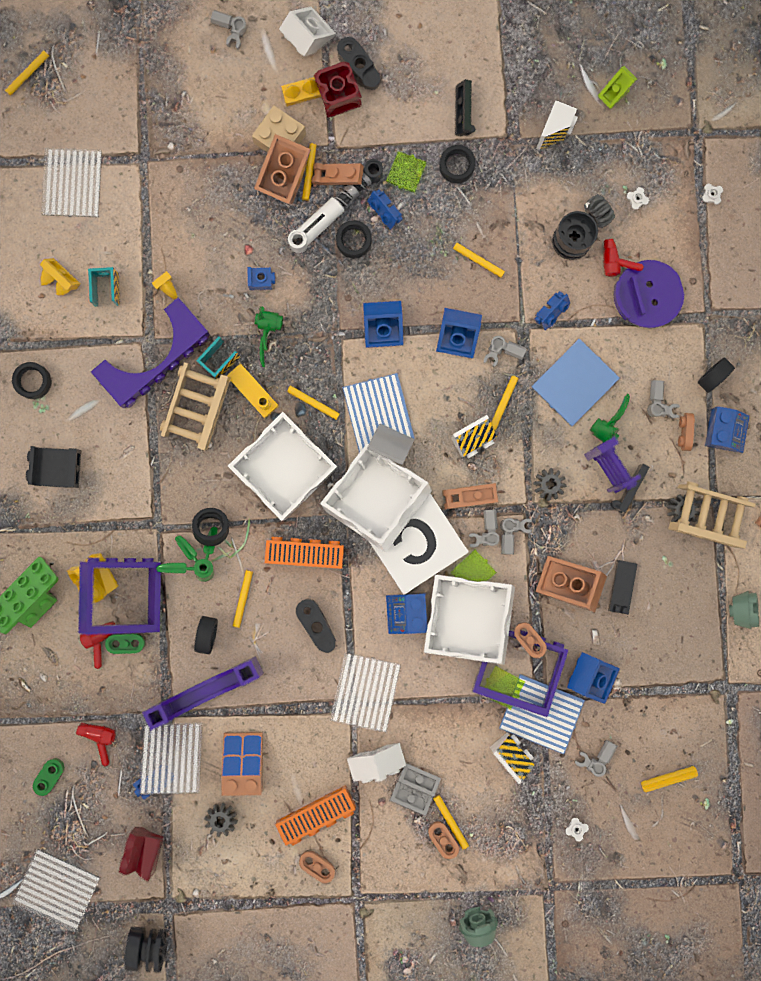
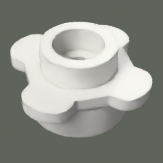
M707 184L704 187L703 201L716 205L719 204L723 188Z
M641 187L627 194V199L635 210L643 204L647 205L649 202V198L645 196L644 189Z
M573 818L565 832L567 835L573 836L576 841H582L583 835L588 831L589 827L587 824H582L578 818Z

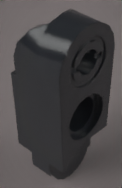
M342 38L337 45L339 61L350 64L355 80L361 87L369 90L377 89L380 85V73L374 67L370 57L355 38ZM348 45L351 51H346L345 47ZM363 64L364 67L357 68L356 65Z
M311 599L300 601L296 607V615L319 651L321 650L324 653L332 652L336 646V639L318 603ZM305 607H309L311 609L310 614L304 613ZM314 622L322 624L323 629L321 632H315L312 629Z

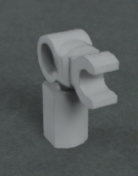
M213 10L211 23L227 29L232 28L231 35L226 40V45L230 47V43L236 41V50H239L241 47L240 37L242 38L247 30L244 18L240 16L233 18L231 15Z
M495 336L491 340L488 349L490 353L484 357V363L487 362L488 358H493V367H495L498 363L497 355H500L502 350L505 351V354L522 360L527 348L511 341L507 343L502 336Z
M651 381L650 400L652 402L647 408V413L651 417H665L667 415L671 419L678 418L679 415L673 414L672 409L679 408L680 405L672 404L667 406V404L661 403L664 397L665 381Z
M496 509L483 511L485 530L488 529V532L482 533L481 536L476 533L469 534V537H476L477 542L470 544V547H477L479 544H483V546L498 544L499 535L495 532V529H498Z
M506 518L501 521L500 528L504 532L501 538V554H514L515 535H513V532H518L519 530L523 533L532 532V530H527L524 527L526 522H532L531 519H524L519 522L518 519Z
M606 740L597 756L598 760L594 758L589 759L585 752L580 751L579 754L584 756V761L579 762L575 760L574 762L577 766L587 767L586 770L592 772L597 777H601L606 773L605 765L610 762L618 746Z

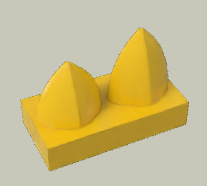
M314 77L281 86L286 106L321 97Z
M54 258L43 259L40 266L43 268L40 280L41 285H47L56 280V295H65L70 290L77 289L81 284Z
M166 271L153 281L152 284L157 290L161 289L162 292L175 300L178 296L171 282L172 277Z

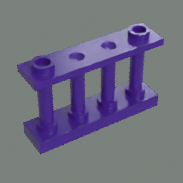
M613 437L584 455L587 460H597L613 485L607 489L608 493L614 491L616 494L625 487L629 490L638 484L636 481L641 476L639 474L630 476L615 452L616 448L614 446L619 444L616 437Z

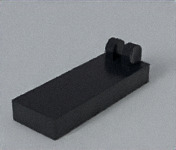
M467 79L456 85L455 135L469 136L476 130L475 126L471 125L472 81Z
M645 464L638 466L633 475L639 474L641 476L636 481L638 484L629 490L626 489L620 501H611L610 506L620 513L627 511L650 468Z
M617 560L608 611L629 615L638 564Z

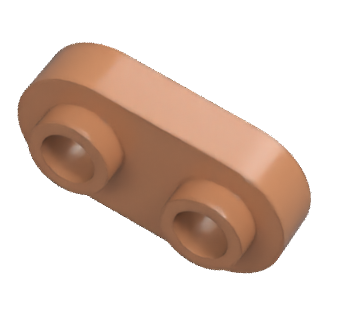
M684 413L679 420V427L682 430L678 438V446L681 447L682 451H691L693 447L695 422L693 413Z
M522 622L515 627L514 634L516 639L530 656L540 658L546 653L547 647L545 642L529 623ZM523 628L528 630L525 636L520 633ZM534 644L540 645L538 651L533 650Z
M433 822L428 829L430 839L444 858H455L459 853L457 841L443 822ZM436 828L442 830L440 834L434 832ZM446 845H452V849L446 850Z
M311 850L301 854L299 865L303 871L321 883H329L333 880L335 876L333 864ZM306 858H312L313 862L307 863ZM327 868L329 873L323 874L322 869Z

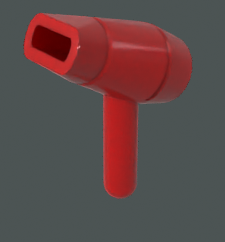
M614 239L604 240L603 267L605 276H618L621 274V267L636 271L644 269L643 264L619 258Z
M111 621L102 625H115V622ZM112 634L80 635V642L84 648L93 647L94 667L96 669L102 667L101 642Z
M81 723L77 727L76 735L96 742L101 763L105 767L108 766L109 758L105 745H111L116 737L115 730L106 726Z

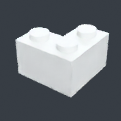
M400 743L388 744L374 751L360 752L347 758L353 781H362V783L370 782L375 779V782L385 780L387 778L386 775L397 774L400 772V768L406 766Z

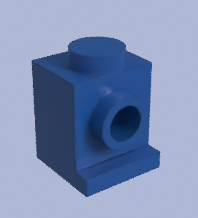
M247 267L249 290H272V284L276 283V277L271 267ZM264 275L265 277L263 280H259L258 276Z

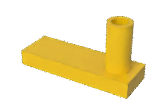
M241 363L227 375V377L231 378L230 381L264 418H267L279 407Z

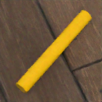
M43 50L5 89L6 93L11 96L49 55Z
M314 143L309 144L311 151L306 165L302 200L309 201L317 147Z
M456 242L453 247L460 254L500 278L505 273L504 270Z
M511 376L491 421L494 430L498 427L519 379L515 376Z
M290 386L287 390L291 395L333 419H338L340 413L293 386Z
M245 571L233 627L240 628L253 571Z
M440 795L435 796L433 800L462 850L469 847V844Z

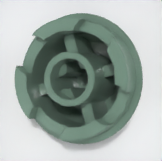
M746 591L733 596V605H729L730 617H734L735 625L751 630L752 628L760 627L757 593Z
M480 907L465 911V916L460 919L459 930L469 945L485 947L495 940L498 920L491 909H488V911L480 910Z

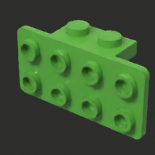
M38 557L0 596L1 633L7 634L18 622L31 628L56 603L57 598L48 591L58 582V577L42 557Z

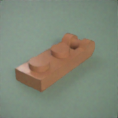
M314 163L313 170L315 172L311 183L315 185H361L364 166L361 163ZM322 172H326L325 177H321Z
M496 483L442 490L446 501L444 504L445 509L498 503ZM458 494L459 502H453L452 495Z

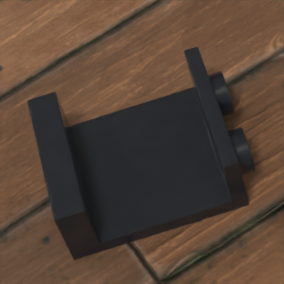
M30 446V451L27 453L29 470L26 471L28 485L79 488L81 450Z

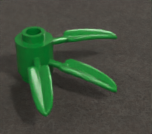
M260 306L259 313H256L255 325H257L258 329L263 330V336L260 340V362L262 367H265L264 351L267 350L269 331H281L283 316L276 312L264 311V307Z
M629 394L624 396L619 410L609 422L600 418L595 421L590 428V431L593 432L592 435L602 442L613 437L618 439L619 434L617 432H619V428L614 427V425L620 420L628 406Z
M213 526L207 536L216 535L218 532L217 527ZM178 535L175 537V540L189 560H194V567H187L186 563H166L158 565L156 568L158 572L184 574L186 570L194 571L198 580L207 582L214 576L213 565L208 559L209 555L214 553L215 546L204 545L205 559L198 560L195 549L182 536Z

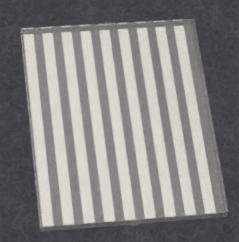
M45 148L42 215L99 217L102 150Z
M345 652L330 721L387 733L401 664Z
M172 722L150 730L148 724H144L140 795H171L200 792L203 723Z
M36 849L30 865L23 875V880L12 904L72 932H76L87 907L90 905L89 902L101 877L40 849Z

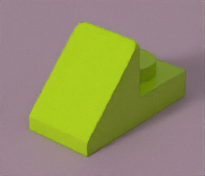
M623 66L599 93L598 97L611 109L630 91V87L636 82L637 78Z

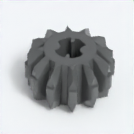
M599 194L591 197L584 204L585 212L593 217L599 228L609 225L615 218L611 205Z
M550 468L548 473L543 469L541 471L543 476L540 474L536 475V478L540 481L533 482V485L539 486V488L535 489V493L542 491L539 496L540 498L547 494V501H550L552 496L556 500L558 499L557 493L564 494L560 487H567V484L561 483V481L565 480V476L559 478V470L553 475V468ZM552 480L551 483H554V486L548 489L549 486L546 487V482Z
M681 494L677 495V500L675 498L670 499L673 505H667V508L671 509L672 512H668L667 516H674L671 522L681 519L682 511L680 508L684 506L686 494L684 497ZM693 498L689 522H696L697 519L694 515L700 514L695 509L700 507L699 504L694 505L696 498Z
M216 803L213 805V809L209 808L207 810L209 815L204 817V820L208 821L205 828H212L210 831L211 835L214 831H217V837H220L222 832L225 836H228L229 831L233 832L235 830L233 825L238 823V820L234 818L237 812L230 813L231 805L225 809V803H222L220 808ZM219 816H221V819L222 817L225 819L223 824L221 823V821H217Z

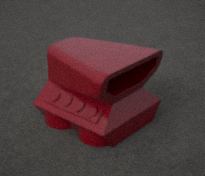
M343 61L318 70L313 75L328 118L362 106L360 99L362 96L348 62Z
M135 827L129 833L119 873L126 876L136 871L140 878L149 881L155 873L164 836L149 832L144 827Z

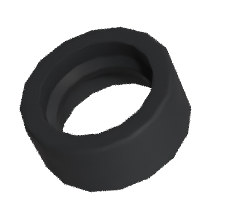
M463 145L448 147L440 158L439 170L442 177L453 184H461L472 177L475 169L473 152ZM460 154L467 159L468 169L461 175H455L448 171L446 162L451 155Z
M347 221L337 230V248L345 257L352 259L361 258L371 248V231L361 221ZM358 229L363 232L365 243L362 248L350 250L345 247L343 236L346 231Z
M724 357L699 379L698 384L709 393L720 385L734 371L735 367Z
M26 362L19 365L12 374L13 388L19 395L27 399L36 400L42 398L51 388L52 379L50 373L45 367L35 362ZM28 370H36L42 375L43 382L37 391L28 392L21 385V378Z
M205 508L195 514L192 520V532L195 539L205 546L221 544L229 534V521L226 514L216 508ZM215 518L221 522L222 530L214 536H206L200 532L199 525L205 519Z
M201 617L195 637V652L211 654L217 633V618Z

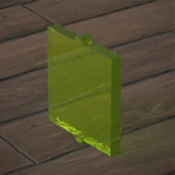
M398 151L386 182L398 186L399 189L403 188L415 193L427 162L415 158L414 155L410 156Z
M476 550L472 551L451 571L456 578L475 582L488 581L497 572L487 563L488 560L484 559Z
M495 666L489 678H486L487 682L484 687L519 698V693L525 681ZM491 699L510 710L512 708V705Z

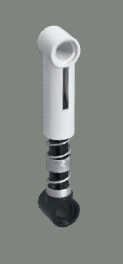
M377 159L368 160L363 169L361 185H348L343 189V192H340L338 197H331L297 230L292 231L288 236L291 250L295 253L304 252L308 245L344 212V206H347L350 200L353 201L360 195L359 192L363 188L365 189L366 186L378 183L383 177L382 163ZM372 168H376L378 170V173L371 174L369 173V170ZM296 238L303 240L300 245H295L293 241Z

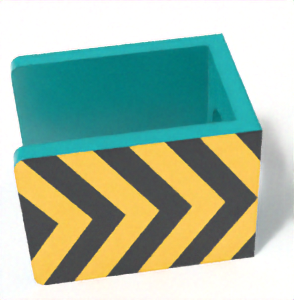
M113 267L88 269L89 300L95 307H98L97 277L111 276L112 301L116 305H120L119 273Z
M220 336L196 360L215 379L224 375L240 358L239 354L234 351L215 373L205 365L208 359L224 343Z

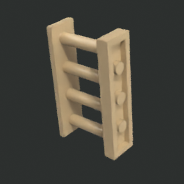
M184 362V365H181L178 370L179 380L166 421L163 420L160 426L161 436L168 437L171 432L195 440L198 443L197 448L208 450L231 378L221 375L220 378L217 377L215 379L191 371V364ZM187 378L214 386L216 389L214 396L208 397L184 389ZM181 396L208 404V407H210L209 413L202 415L178 407ZM175 415L201 422L204 425L202 433L199 432L198 434L172 425Z
M693 482L678 485L679 489L686 490L687 493L681 519H678V522H670L668 530L734 548H746L747 541L740 539L739 530L745 507H755V503L748 502L749 498L737 496V498L699 488V484ZM697 493L704 495L698 523L694 527L689 525L690 522L688 520L694 494ZM711 498L720 500L714 529L708 531L705 524ZM728 503L737 505L731 533H728V536L723 535L722 527Z

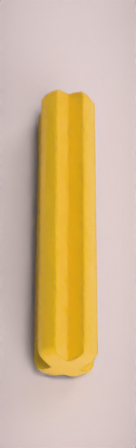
M691 766L642 781L641 787L644 792L653 791L698 777L696 767Z

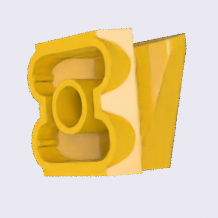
M101 553L91 554L88 557L99 558V562H106ZM75 566L68 569L67 572L79 591L80 566ZM94 568L93 603H97L118 587L109 568Z

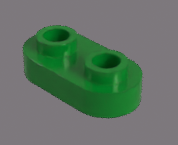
M114 634L106 639L105 647L112 654H134L144 649L145 639L140 634ZM115 640L119 641V647L114 646ZM134 640L139 642L137 647L133 645Z
M53 758L47 761L33 782V791L37 795L45 796L49 794L57 784L65 769L64 763L60 759ZM51 766L55 767V773L50 771ZM40 783L45 785V789L40 788Z

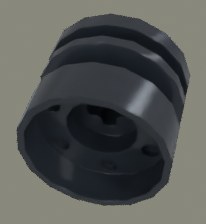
M574 211L565 215L552 237V244L556 253L567 260H577L585 256L597 239V223L586 212Z
M131 927L125 947V970L139 972L143 962H145L146 972H151L153 967L154 973H160L167 953L166 930L159 929L157 934L156 929L152 928L149 936L146 937L145 928Z

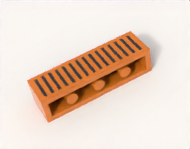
M271 537V540H266L265 563L342 569L344 546L340 545V541H329V544H321V540L310 539L309 543H302V539L290 538V542L283 541V537Z
M344 785L276 821L275 826L285 846L289 844L293 846L301 842L302 837L306 835L311 837L317 834L321 827L326 826L328 828L337 823V819L350 817L354 814V810H356V804L347 786Z

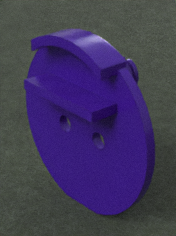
M656 260L637 262L643 264L644 269L636 271L627 268L614 285L613 296L616 309L624 320H628L636 326L643 328L661 327L672 321L682 308L684 290L680 277L673 268L663 262ZM651 282L652 287H647L646 283ZM656 300L657 305H652L651 301Z

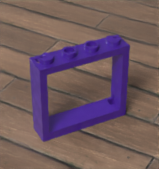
M88 558V562H80L78 634L160 632L161 572H158L156 568L158 565H161V562H154V558H142V562H136V558H124V562H118V558H106V562H99V558ZM94 568H149L148 624L92 625Z
M509 630V637L516 639L514 631ZM523 630L520 631L521 635L523 636L527 635L528 633ZM554 641L552 645L545 642L548 650L559 654L542 707L480 686L488 662L481 661L472 692L548 717L569 650L564 649V644Z

